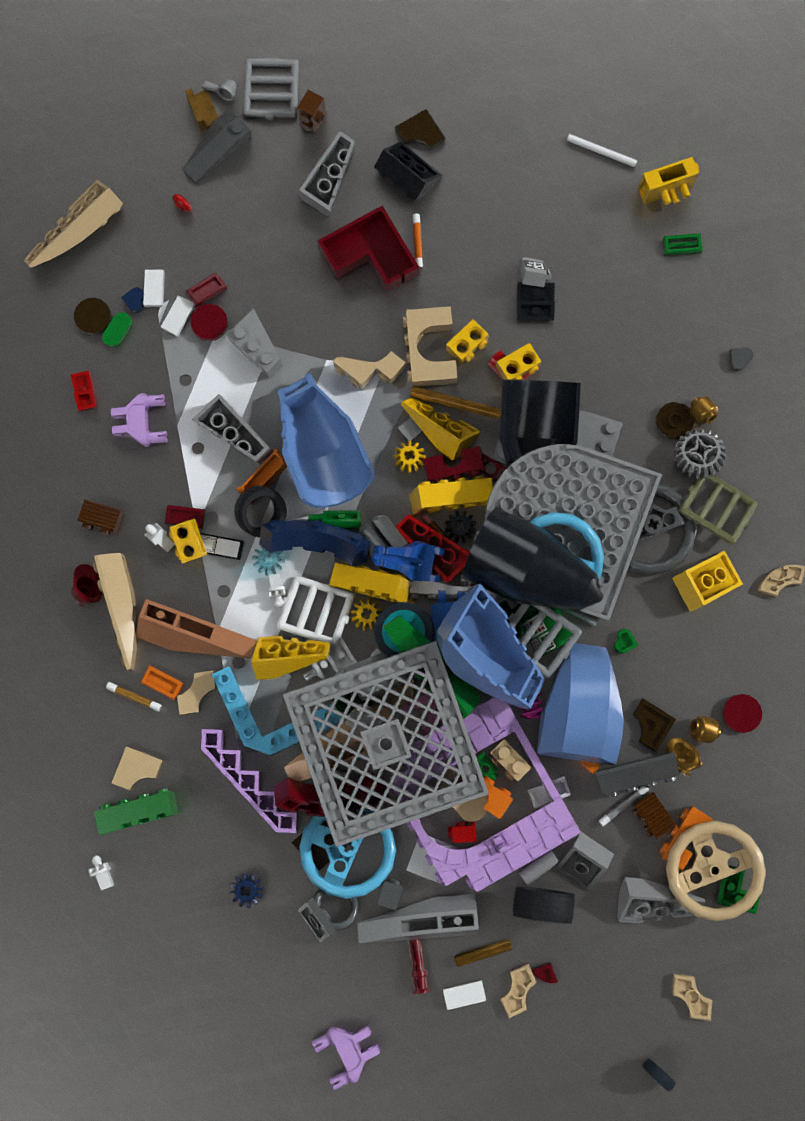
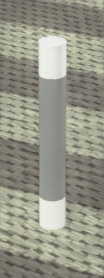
M645 784L600 818L598 820L599 823L605 826L648 792L649 789L645 788Z

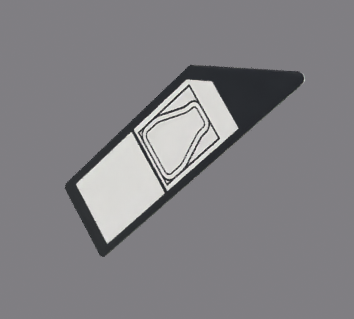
M180 529V535L185 538L187 530ZM200 533L207 554L236 560L241 559L244 541ZM187 546L190 551L194 552V549L191 546Z

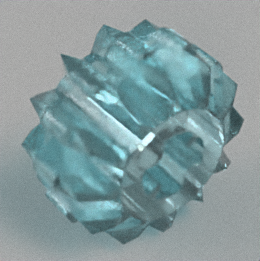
M262 546V551L255 549L258 556H252V559L257 561L253 566L259 567V573L265 570V575L269 576L270 570L273 574H277L276 567L282 570V566L279 563H285V559L280 558L284 555L283 551L269 553ZM266 556H267V557L272 556V557H271L272 560H273L272 562H269V561H268L267 563H264V562H266V560H265V557H266Z

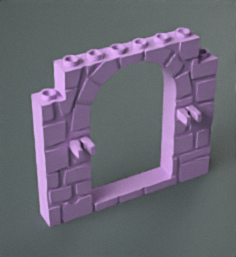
M494 697L474 708L469 716L463 719L474 752H479L513 732L552 802L480 843L464 849L447 848L433 841L424 831L420 819L407 822L411 831L415 829L418 835L415 839L419 847L426 849L428 854L425 855V858L429 865H434L438 872L434 874L439 883L444 882L445 886L467 875L468 878L465 880L470 890L475 889L476 892L581 833L508 703ZM435 730L430 739L440 744L444 734ZM447 736L443 746L452 749ZM419 739L413 742L411 746L421 750L425 741ZM428 743L424 752L434 756L438 747ZM441 749L437 759L447 762L451 753ZM410 750L412 757L407 758V760L415 763L419 754ZM421 756L418 765L428 769L431 759ZM453 756L450 762L452 766L457 764L455 756ZM403 762L402 766L407 765L408 769L402 771L401 773L408 776L412 769V766ZM434 762L431 771L440 774L444 766ZM415 769L411 778L421 782L425 772ZM396 775L392 784L402 788L406 779ZM428 775L424 784L427 785L433 776ZM409 781L405 790L415 795L419 785ZM392 788L389 790L391 796L395 794L398 798L400 792ZM403 794L400 802L410 799L411 797Z

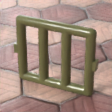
M708 474L706 479L703 475H700L694 485H691L686 492L688 495L680 506L679 512L724 541L734 545L743 529H746L751 521L749 519L756 509L758 502L715 475L711 476ZM707 479L716 486L697 515L688 508ZM723 489L732 496L717 522L713 525L705 520V517ZM741 500L748 504V507L732 535L721 529L737 501Z

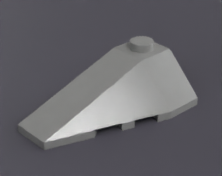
M625 877L619 889L618 922L637 924L643 923V919L655 918V921L662 920V917L671 915L674 918L695 916L680 906L667 886L646 879ZM688 894L690 898L704 906V898Z

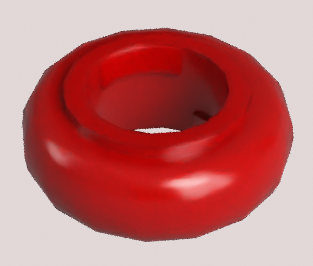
M174 194L172 196L174 204L183 212L189 213L192 210L191 204L182 195Z

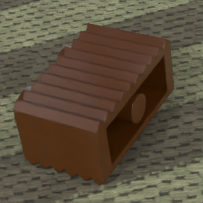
M84 499L77 521L85 529L93 530V528L100 529V533L110 536L111 533L117 534L124 513L119 509Z
M654 792L648 793L632 804L634 808L632 813L638 821L640 819L645 824L643 829L649 837L653 836V838L657 839L676 826Z

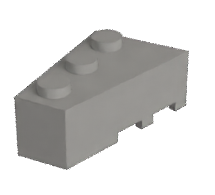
M253 308L227 336L229 341L270 378L282 366V363Z

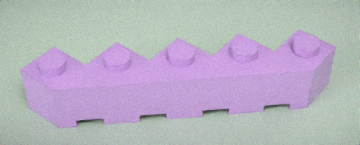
M202 729L201 750L268 822L275 832L297 833L299 812H279V807L275 806L274 792L261 791V771H242L243 751L224 750V730Z

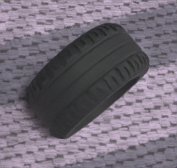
M253 486L243 491L234 507V515L239 527L246 533L259 538L261 527L250 525L247 518L248 507L254 499L260 496H267L272 500L274 513L270 521H285L287 517V508L283 497L275 490L265 486Z

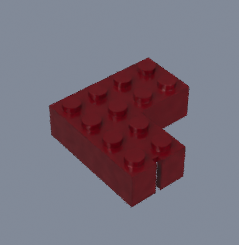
M383 205L317 240L319 250L336 279L369 262L386 292H389L402 285V280L406 283L419 275L417 262Z

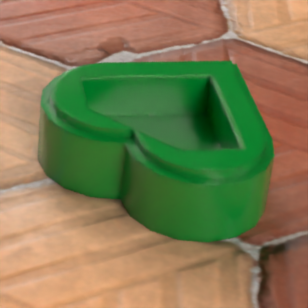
M621 629L617 633L614 650L618 654H624L639 646L630 630Z

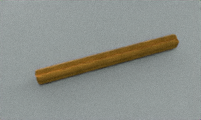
M412 386L410 390L411 397L500 420V408Z

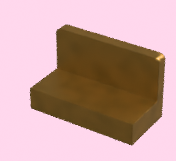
M192 88L185 90L200 130L210 127L213 121L218 118L208 91L205 90L194 94Z

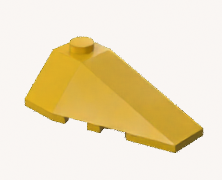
M282 636L258 637L251 661L257 680L275 679L327 659L330 643L314 640L300 642L298 638L286 640Z

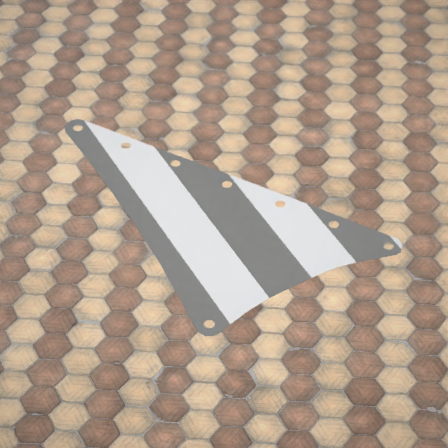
M176 298L169 299L163 303V307H160L158 312L160 328ZM194 308L178 337L162 329L161 334L192 507L206 510L203 529H199V531L204 534L244 541L240 560L209 554L202 557L215 625L258 640V637L282 636L286 640L298 638V641L304 642L305 637L277 628L284 605L277 607L274 604L275 600L268 597L267 589L271 588L269 575L281 574L282 585L286 588V597L295 576L326 584L336 559L334 553L329 551L323 553L306 551L303 547H292V550L269 553L259 545V537H254L243 531L237 524L234 515L236 501L241 495L236 489L241 487L265 461L261 464L257 463L191 419L220 394L272 450L276 448L283 456V438L281 435L283 423L281 422V404L277 390L280 388L284 389L304 378L306 374L311 373L317 386L351 418L373 469H375L404 410L401 403L410 398L412 381L408 382L407 370H411V368L406 366L399 375L405 378L406 381L405 386L402 388L395 387L394 382L392 384L389 382L384 383L378 378L377 373L362 390L360 387L355 388L348 381L349 378L345 375L340 376L334 370L333 361L274 346L282 366L268 378L229 341L227 334L231 330L228 328L225 334L218 340L205 341L198 338L193 332L190 322L192 314L196 310ZM182 375L191 376L192 382L190 385L183 386L180 384V377ZM200 442L203 444L204 451L201 454H195L192 451L194 443ZM288 467L268 487L283 497L287 508L285 521H308V514H322L323 511L356 510L363 495L361 493L354 499L338 506L327 508L311 507L300 499ZM260 496L253 504L249 505L247 518L250 525L261 527V524L268 523L274 513L272 500L267 496ZM210 512L218 514V521L214 524H210L206 520V516ZM222 585H226L230 589V594L225 598L220 597L217 593L218 588ZM299 585L286 621L287 624L297 626L310 587ZM317 590L304 626L306 630H309L323 591ZM253 654L251 659L244 658L245 665L240 669L235 668L232 664L235 657L221 656L223 669L228 666L232 668L237 678L238 686L244 694V699L252 711L254 721L262 735L265 736L272 733L284 699L283 694L286 693L293 672L275 679L257 680L251 664ZM234 725L236 739L239 747L245 752H258L257 750L251 749L243 745L242 740Z

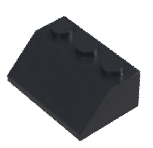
M402 142L383 149L374 165V168L378 170L380 175L388 178L395 187L400 188L406 193L407 197L415 201L423 198L442 177L438 171Z

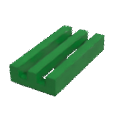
M701 233L663 237L665 256L697 254L703 251ZM697 239V242L668 243V241Z

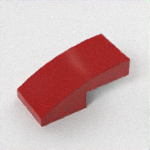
M90 371L70 374L78 411L97 407Z

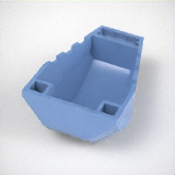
M478 584L452 605L438 628L436 642L439 650L452 672L465 682L503 702L524 709H530L545 682V678L533 658L529 659L525 652L527 648L524 643L520 644L517 639V631L514 626L510 627L506 620L508 616L483 586Z
M575 643L569 651L571 653L566 660L564 659L559 665L544 709L542 710L537 754L615 766L621 746L624 719L612 663L607 648Z

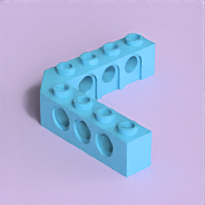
M230 666L212 674L244 746L273 756L300 743L293 723L265 736L262 735ZM322 708L316 711L315 715L325 720L329 710ZM331 712L328 722L338 725L341 718L339 715ZM314 719L319 732L323 723ZM325 725L323 731L328 730L331 727Z

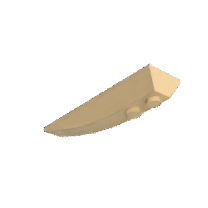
M96 180L67 209L69 211L67 216L58 219V226L46 233L45 241L43 243L39 242L23 261L32 268L68 251L99 227L104 226L107 223V219L111 215L116 214L123 203L109 187Z

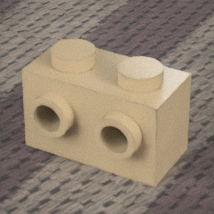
M505 739L489 753L492 756L490 760L497 767L501 766L505 770L504 775L511 782L513 780L518 782L532 768Z

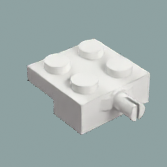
M341 637L337 646L330 645L328 658L312 664L313 669L303 674V676L306 677L307 681L316 675L324 680L344 673L345 667L353 665L357 661Z

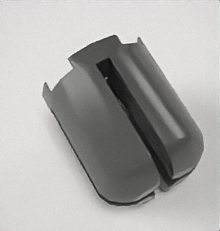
M378 515L370 519L374 529L388 547L409 545L389 517ZM367 522L362 525L358 534H361L363 538L370 541L368 553L372 557L373 548L376 545L386 546Z

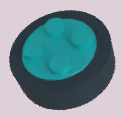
M409 602L392 604L382 611L376 621L374 630L375 640L380 650L388 657L401 652L383 626L399 615L429 641L434 642V623L430 615L416 604Z

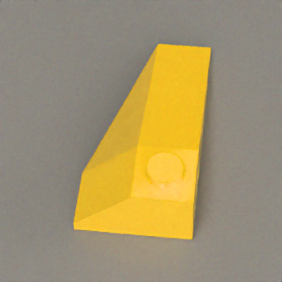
M414 397L401 403V406L433 445L445 457L451 460L462 456L461 450L469 448L481 433V431L462 419L458 422L450 418V414L447 412L434 411L433 406Z

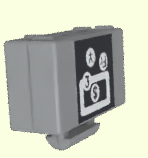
M522 257L519 268L522 284L544 287L546 279L550 281L552 278L550 269L547 268L546 270L543 260Z

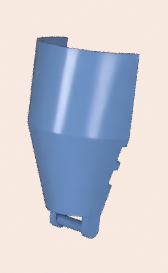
M311 373L306 374L304 378L284 389H278L277 393L281 404V422L283 423V432H281L283 438L282 454L300 499L311 507L327 508L348 502L363 493L372 483L375 473L351 418L317 386Z

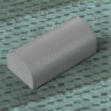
M550 850L527 865L518 874L526 885H530L556 866L559 860Z

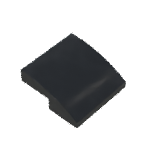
M517 282V320H554L555 283H545L544 287H538Z

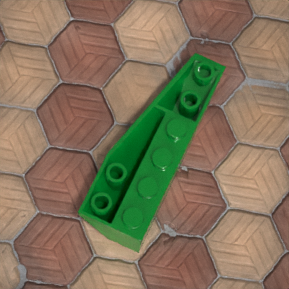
M400 615L383 626L401 653L431 643ZM441 654L462 718L464 719L469 716L482 698L474 686L452 672ZM424 667L417 669L425 673ZM415 673L422 683L424 677ZM427 679L424 687L427 691L432 692L429 681Z

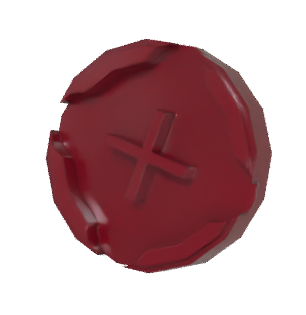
M205 304L198 307L192 314L190 321L195 335L205 341L218 340L225 334L228 328L226 313L222 308L214 304Z
M739 694L732 696L726 701L722 716L728 728L738 733L753 731L759 726L762 721V709L758 701L752 696Z

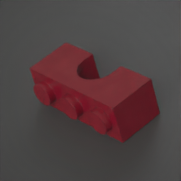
M476 446L461 450L462 460L456 467H448L442 454L424 458L428 481L436 484L440 480L452 479V481H455L456 479L463 478L465 475H471V477L482 475V472L486 471L481 447Z

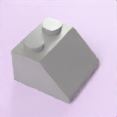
M581 832L571 843L555 869L589 891L608 869L614 854Z

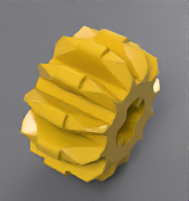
M408 441V446H406L402 442L401 448L395 449L398 454H395L393 458L397 460L395 462L396 466L402 465L400 471L403 472L405 468H408L407 471L410 474L411 468L418 472V466H424L421 460H424L426 455L422 454L424 448L418 449L419 443H415L412 446V442ZM406 455H413V459L410 458L409 460H406Z
M371 598L367 599V604H364V600L360 599L361 606L354 603L357 611L351 610L350 612L352 615H357L351 618L352 622L358 621L355 625L356 628L363 624V631H366L367 625H369L371 630H374L372 624H376V619L380 615L377 613L382 611V607L376 608L378 605L377 601L371 605ZM365 610H368V613L372 612L369 619H366V617L362 618Z

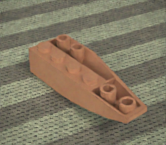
M148 599L145 600L138 618L136 638L172 651L251 659L257 643L255 639Z

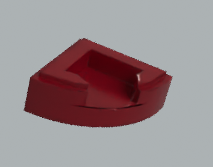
M551 962L532 969L535 976L541 981L550 984L558 982Z

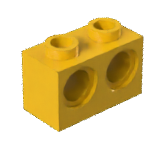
M472 319L446 344V351L461 365L465 361L468 363L474 358V353L478 349L482 350L488 344L489 334ZM472 334H477L480 336V338L478 340H473L470 336ZM465 347L467 351L460 353L457 351V348Z
M528 343L497 361L496 367L503 379L522 380V376L527 373L532 375L539 370L541 360L532 345ZM529 357L533 363L525 364L523 358ZM510 366L514 367L516 369V373L509 374L506 368Z
M195 519L169 527L170 539L172 542H175L177 548L175 550L176 556L182 563L208 555ZM182 527L187 530L185 538L180 535ZM187 546H191L194 549L192 556L187 554Z

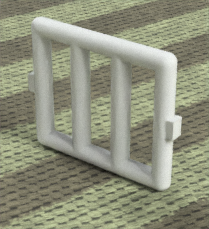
M295 576L287 597L283 599L284 606L277 623V628L315 641L329 642L331 646H337L345 624L348 625L350 619L348 615L355 594L308 578ZM301 584L310 587L297 626L287 624L286 621ZM317 590L327 592L328 595L315 631L312 632L304 629ZM335 595L346 598L331 638L322 635Z

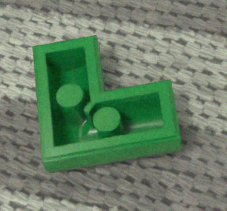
M728 865L729 868H731V869L736 868V867H734V866ZM745 870L721 880L716 904L729 907L745 896L747 891L741 889ZM760 896L758 897L752 908H750L746 912L752 914L757 913Z

